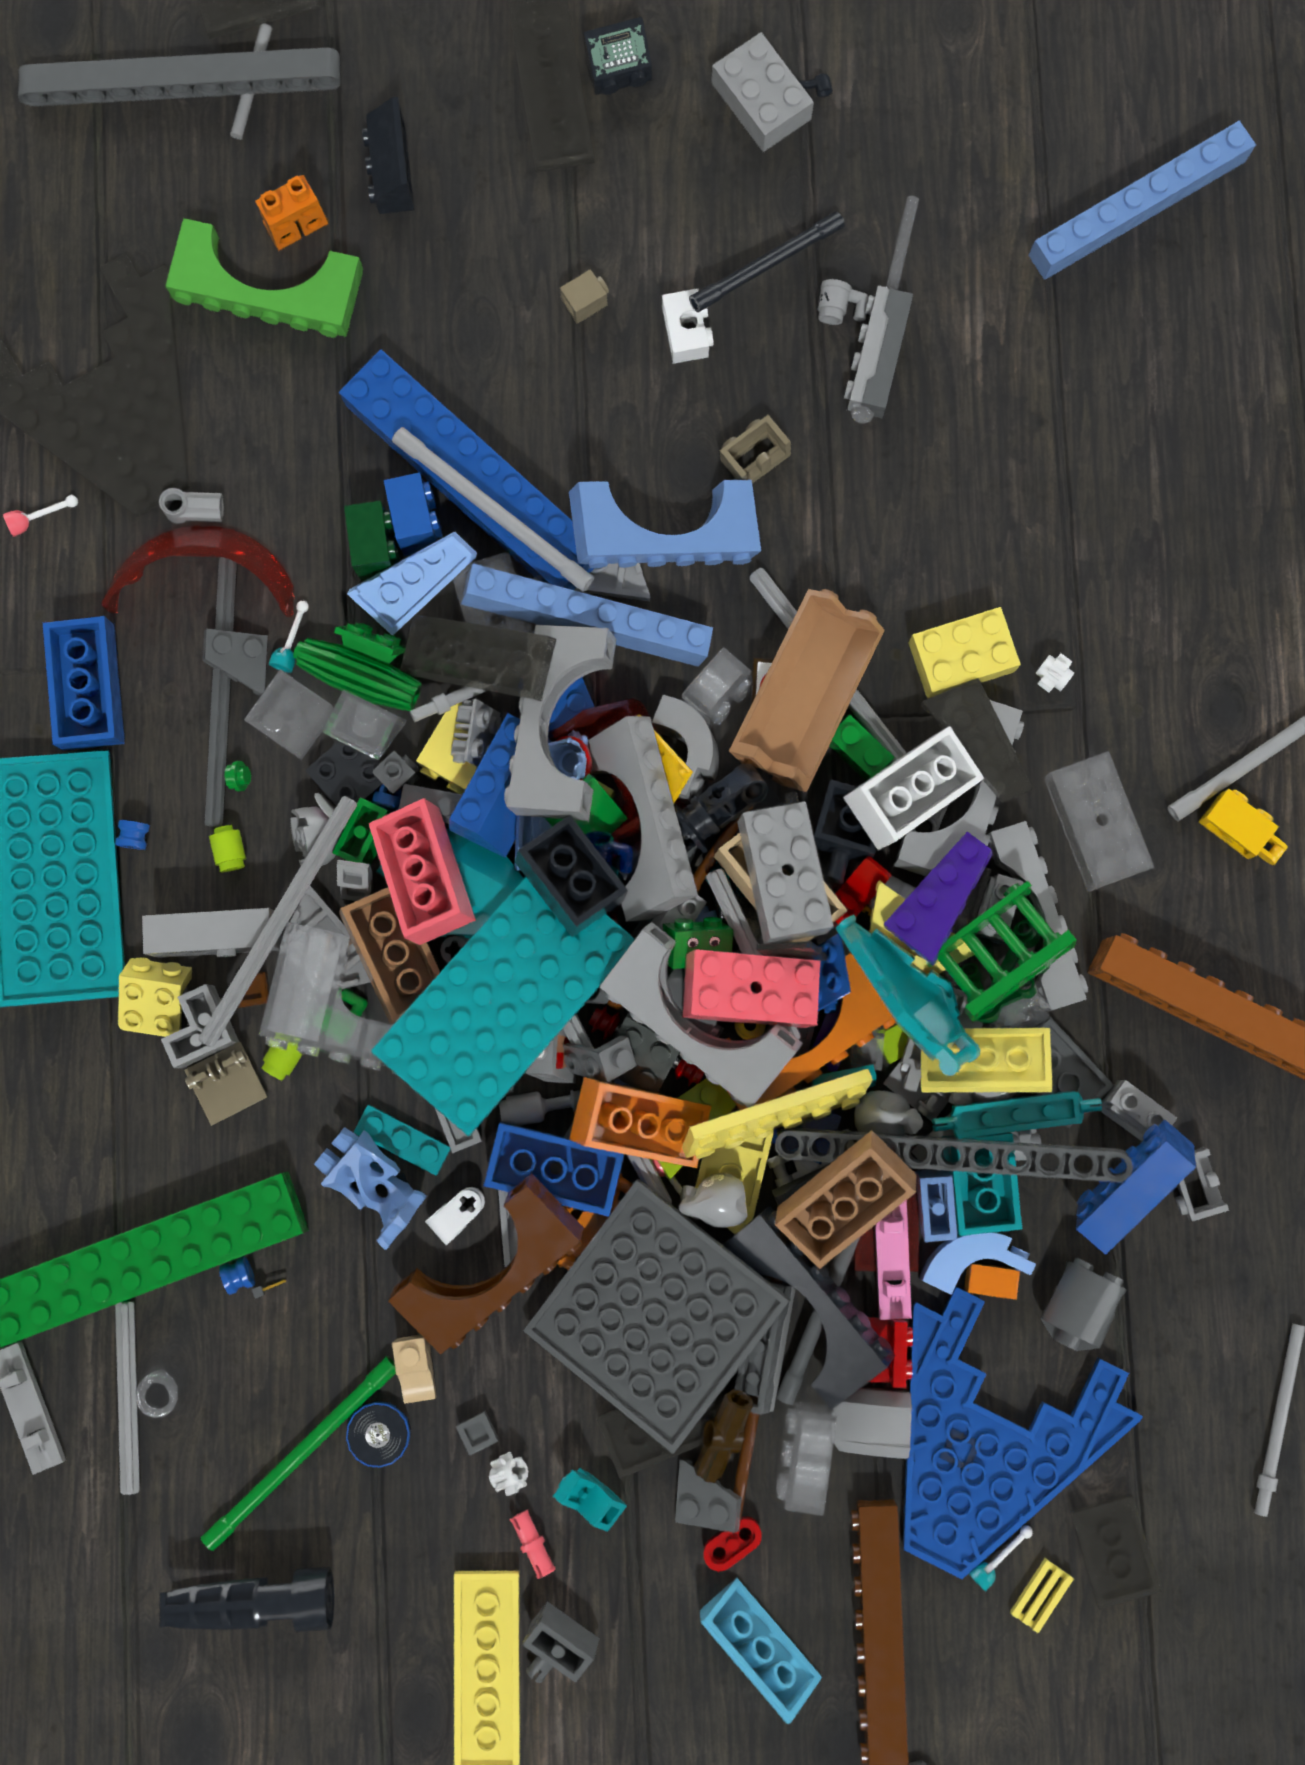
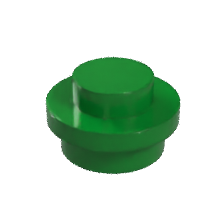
M234 761L226 766L224 776L227 787L238 792L245 791L251 782L250 769L243 761Z

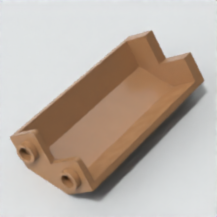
M808 589L729 749V752L742 764H752L755 768L762 769L764 772L773 775L771 780L804 792H807L885 631L873 613L867 610H860L859 612L847 610L838 600V595L827 589H822V591Z

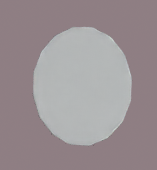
M315 793L316 802L330 818L336 806L325 796Z

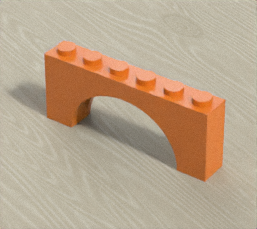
M852 953L845 957L851 993L841 998L840 1011L831 1031L814 1048L804 1054L791 1058L753 1106L774 1100L777 1097L780 1098L795 1093L796 1089L794 1086L803 1079L807 1084L822 1074L820 1068L829 1061L833 1066L849 1055L846 1051L855 1043L859 1048L875 1037L872 1032L883 1025L886 1030L896 1023ZM735 1102L739 1110L748 1108L746 1105H740Z

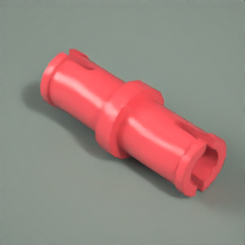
M528 1509L511 1517L509 1520L512 1522L522 1543L520 1549L522 1553L526 1552L537 1579L556 1570L543 1544L545 1539L543 1535L539 1536Z

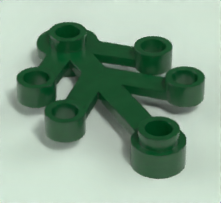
M1023 920L1015 925L1013 932L1027 949L1038 944L1040 935L1029 921ZM986 938L979 939L984 947H988L987 951L995 959L991 941ZM1010 948L1000 965L1004 971L1008 970L1009 973L1015 970L1014 968L1019 960ZM975 963L964 964L961 969L978 990L982 989L985 992L980 982L981 973ZM1050 966L1047 967L1046 969H1044V970H1043L1042 972H1040L1039 974L1045 973L1046 971H1048L1049 968H1050ZM1034 980L1028 981L978 1018L977 1021L984 1024L993 1023L999 1018L1002 1007L1023 998L1029 999L1034 997L1037 993V986ZM1026 986H1031L1027 990H1022Z

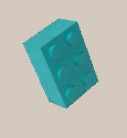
M1010 1132L961 1138L1014 1142L1013 1133ZM948 1135L942 1137L955 1138V1135ZM947 1146L943 1149L944 1158L947 1161L957 1162L960 1160V1152L956 1147ZM980 1148L976 1151L975 1156L979 1163L986 1165L993 1161V1154L990 1150ZM1015 1150L1008 1154V1160L1013 1166H1016ZM949 1171L953 1179L957 1235L965 1236L1022 1229L1017 1175Z

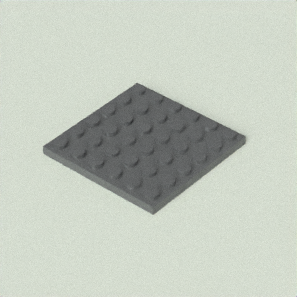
M637 1179L523 1331L674 1454L791 1299L644 1182Z

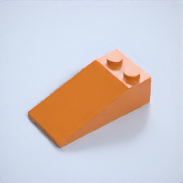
M584 1077L569 1140L586 1147L697 1168L699 1159L696 1158V1155L686 1158L682 1145L690 1127L708 1121L711 1106Z

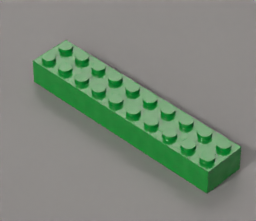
M289 1172L280 1173L0 1279V1346L4 1347L309 1231Z

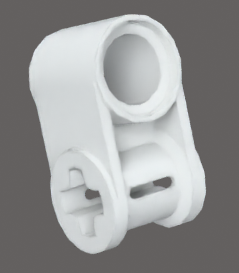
M466 1187L452 1200L439 1208L425 1222L447 1245L483 1209L485 1204L484 1195L478 1188ZM463 1196L467 1199L473 1196L476 1199L473 1204L476 1209L471 1206L466 1209L463 1206L465 1202Z

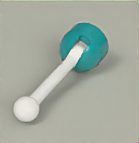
M303 600L297 603L298 612L285 647L275 650L269 661L271 667L287 673H292L296 659L293 658L294 653L291 650V646L303 613L309 608L308 603Z
M1028 1525L1022 1526L1020 1534L990 1564L982 1561L969 1573L985 1592L995 1582L996 1572L994 1568L1025 1538L1028 1539L1033 1535L1032 1528Z

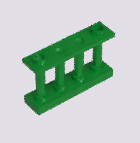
M1026 881L1021 886L1016 883L1008 888L1003 894L1005 898L950 937L946 943L944 942L938 953L939 957L935 964L939 961L968 997L966 1001L969 1004L965 1006V1013L972 1022L976 1021L1075 947L1077 939L1069 930L1062 935L1059 932L1055 933L1027 900L1026 897L1031 894L1032 888L1029 881ZM1014 905L1017 906L1045 941L1043 943L1045 947L1036 954L1033 951L1029 952L1001 918V915ZM991 924L1019 959L1018 964L1020 966L1011 973L1008 970L1004 971L975 936L976 933ZM964 942L993 977L992 982L994 985L985 992L982 989L978 990L949 954ZM926 961L928 967H932V965Z

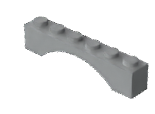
M1024 821L990 832L988 834L990 836L988 844L990 849H992L995 865L1010 874L1014 879L1024 883L1029 881L1032 888L1031 894L1028 896L1032 900L1037 912L1055 933L1059 932L1060 935L1068 930L1067 924L1062 915L1058 916L1055 904L1058 903L1057 895L1053 886H1048L1045 874L1048 873L1044 858L1042 856L1038 857L1035 848L1038 841L1033 827L1028 828L1027 822ZM1074 948L1051 964L1048 971L1037 976L1035 983L1045 1012L1087 999L1085 995L1088 992L1087 983L1082 974L1078 975L1075 963L1078 962V957Z

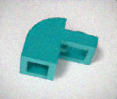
M581 1468L578 1471L572 1470L570 1474L566 1475L553 1495L560 1504L577 1510L593 1527L607 1532L627 1507L610 1488Z

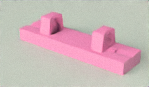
M906 1200L875 1224L878 1315L880 1320L912 1318ZM902 1280L899 1285H892L886 1281Z

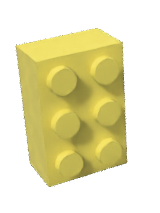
M1001 607L915 633L908 642L927 700L947 694L951 688L960 690L1014 673L1021 665Z

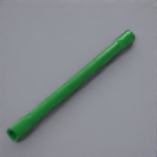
M386 1356L366 1376L365 1380L241 1501L201 1536L203 1544L211 1551L219 1547L266 1497L375 1391L381 1389L396 1374L395 1362L389 1356Z

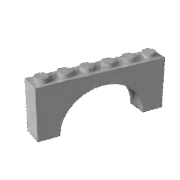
M536 625L534 636H531L529 641L530 664L526 666L524 672L526 683L525 695L521 696L519 703L521 713L520 725L516 726L514 734L516 750L515 755L510 759L509 765L510 773L512 774L510 786L506 787L504 796L506 807L517 816L564 819L570 815L573 820L589 821L593 789L585 781L570 778L559 772L550 754L548 729L556 703L571 684L591 672L612 669L616 638L608 628Z
M951 688L946 697L938 725L945 728L950 726L954 733L967 747L973 762L984 779L975 785L971 805L965 815L957 822L934 832L910 831L904 835L893 866L927 876L967 831L988 846L990 836L985 833L988 824L993 825L999 807L994 806L997 795L1002 796L1007 783V779L1003 778L1005 768L1011 767L1016 750L1011 749L1014 739L1019 740L1023 731L1024 722L1020 721L1022 710Z
M626 716L589 739L587 747L591 753L593 763L591 774H614L630 791L639 813L642 836L641 852L635 873L625 886L628 892L621 904L626 921L650 920L698 896L651 718Z
M651 922L640 932L599 987L605 991V995L609 1000L625 1007L635 1021L640 1024H646L655 1032V1036L661 1042L670 1044L678 1050L683 1060L689 1064H695L704 1071L709 1081L725 1088L735 1102L740 1105H746L748 1108L752 1107L803 1043L778 1023L767 1033L757 1038L731 1041L712 1036L696 1027L687 1018H682L683 1013L671 995L667 979L668 959L676 941Z

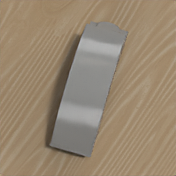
M663 695L652 723L659 734L679 739L687 745L688 758L686 765L693 773L678 798L682 803L690 804L693 797H698L702 794L704 789L703 778L716 780L719 768L718 747L712 732L699 712L682 700Z

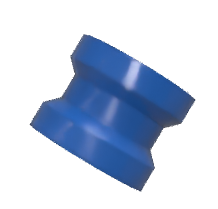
M119 820L118 828L120 829V835L116 838L115 845L130 849L146 850L145 834L149 832L150 825Z
M245 1256L238 1258L234 1264L225 1263L219 1266L223 1286L229 1295L237 1293L241 1287L250 1288L255 1286L254 1273Z

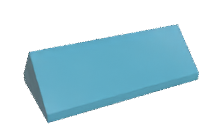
M736 1578L700 1610V1621L783 1720L789 1724L795 1718L822 1676L739 1579Z

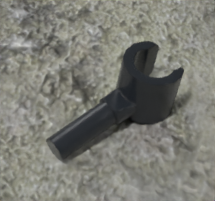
M825 73L817 75L814 80L798 81L804 89L816 88L818 97H827L833 93L830 77Z

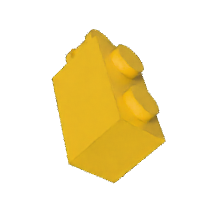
M1227 789L1221 792L1198 822L1246 859L1258 855L1267 863L1275 865L1288 846L1274 835L1279 826L1272 822L1273 817L1262 809L1256 810L1247 803L1248 798L1237 790L1231 791ZM1267 842L1273 846L1269 852L1263 848Z

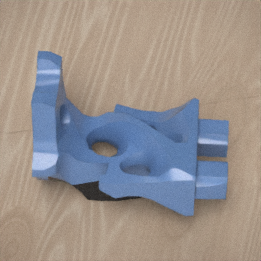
M344 1127L331 1143L344 1153L343 1156L339 1158L326 1148L314 1165L326 1175L321 1182L322 1186L341 1192L360 1210L366 1206L380 1214L383 1228L377 1242L386 1250L397 1235L408 1225L414 1213L427 1196L423 1192L411 1188L405 1174L400 1171L396 1162L386 1157L379 1150L368 1132L363 1131L358 1137L355 1133ZM355 1181L357 1183L358 1190L351 1185L352 1182ZM378 1184H383L387 1188V1197L382 1198L377 1194L376 1186Z

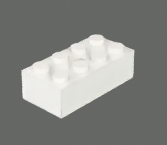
M949 726L918 745L843 798L879 850L896 842L979 783L984 777Z

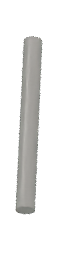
M267 24L260 25L253 52L266 51L272 31L271 26ZM254 94L241 95L230 134L231 137L242 139Z

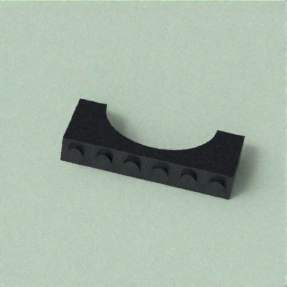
M768 1206L722 1245L758 1274L778 1278L793 1286L815 1308L825 1330L827 1356L823 1370L817 1375L811 1386L832 1410L885 1370L894 1359L895 1354L892 1352L889 1342L885 1338L880 1337L871 1327L868 1317L863 1312L858 1311L850 1302L847 1292L842 1287L837 1286L830 1278L826 1267L822 1266L819 1269L775 1226L777 1211Z

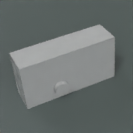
M262 908L142 916L143 954L166 958L217 954V957H234L236 953H248L253 948L274 910ZM282 933L271 951L282 950L280 948V944L282 942Z

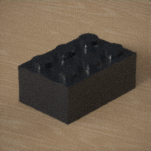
M570 815L517 851L515 863L571 937H574L621 904L628 892Z

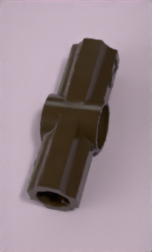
M731 1389V1392L725 1395L715 1420H708L705 1424L703 1432L704 1445L694 1465L696 1475L700 1476L705 1482L716 1483V1480L722 1477L732 1453H738L742 1448L744 1441L743 1428L753 1408V1402L751 1397L745 1395L741 1390Z

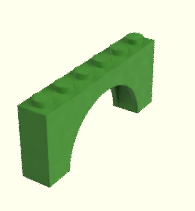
M183 218L166 282V288L176 302L184 305L197 303L208 310L216 312L224 309L242 318H249L250 315L260 317L264 322L274 325L279 322L287 323L292 328L300 331H307L308 328L314 329L327 337L347 336L363 273L359 257L329 251L324 265L306 282L283 290L257 289L237 281L220 265L218 257L219 236L212 224Z

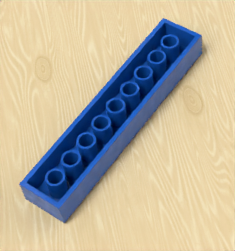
M380 349L339 391L346 407L540 582L575 590L576 586L564 578L557 569L420 461L409 456L392 442V438L397 430L404 427L421 440L429 450L564 556L578 564L573 521ZM580 564L589 573L595 569L590 568L589 564Z

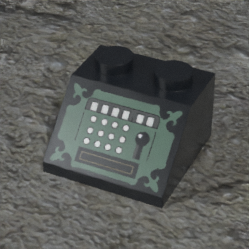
M642 17L583 32L586 66L595 95H610L618 91V89L629 86L640 87L646 84L647 81L652 80V64Z

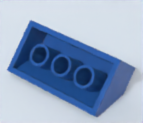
M508 713L449 819L450 831L504 858L508 855L516 839V815L506 807L504 796L506 787L510 786L512 775L509 765L510 759L515 755L516 750L515 728L517 725H520V719Z

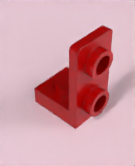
M867 856L835 893V896L848 910L835 921L838 925L849 916L855 915L857 917L876 895L877 882L880 880L885 884L891 878V874L872 857Z

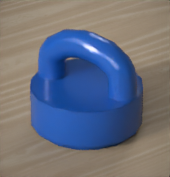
M382 784L379 792H374L371 803L389 812L399 810L402 795L401 789L394 793L393 796L386 793L388 788Z

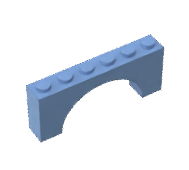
M723 480L712 490L711 510L702 527L681 535L658 534L635 524L615 503L608 482H578L569 491L578 565L589 564L590 568H602L608 564L618 563L619 567L627 568L635 566L637 563H647L649 567H658L665 565L666 562H676L677 566H687L694 564L695 561H705V565H717L723 561L733 560V564L739 565L751 562V558L761 552L752 480Z

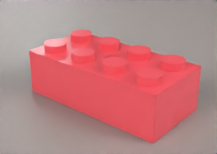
M423 798L369 823L404 938L422 945L476 921L439 807Z
M693 950L686 954L682 1018L776 1025L778 1023L781 1026L800 1028L817 1025L820 961ZM751 983L755 987V994L750 990Z

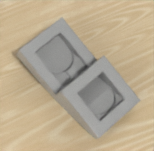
M338 860L337 886H340L341 899L358 901L374 894L373 874L369 864Z

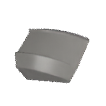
M861 1387L833 1408L831 1440L837 1449L842 1452L908 1459L912 1413L910 1391L906 1389Z

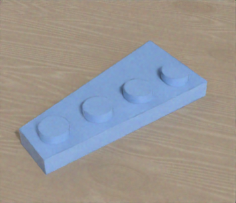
M453 532L352 587L347 594L391 635H394L476 558L477 552L456 532Z

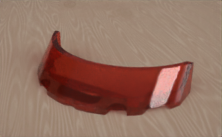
M188 526L163 533L138 548L120 567L101 603L110 613H117L121 589L125 585L134 584L139 581L146 565L168 556L224 557L242 565L254 573L268 587L279 604L280 610L286 617H293L294 587L280 562L254 539L223 527Z

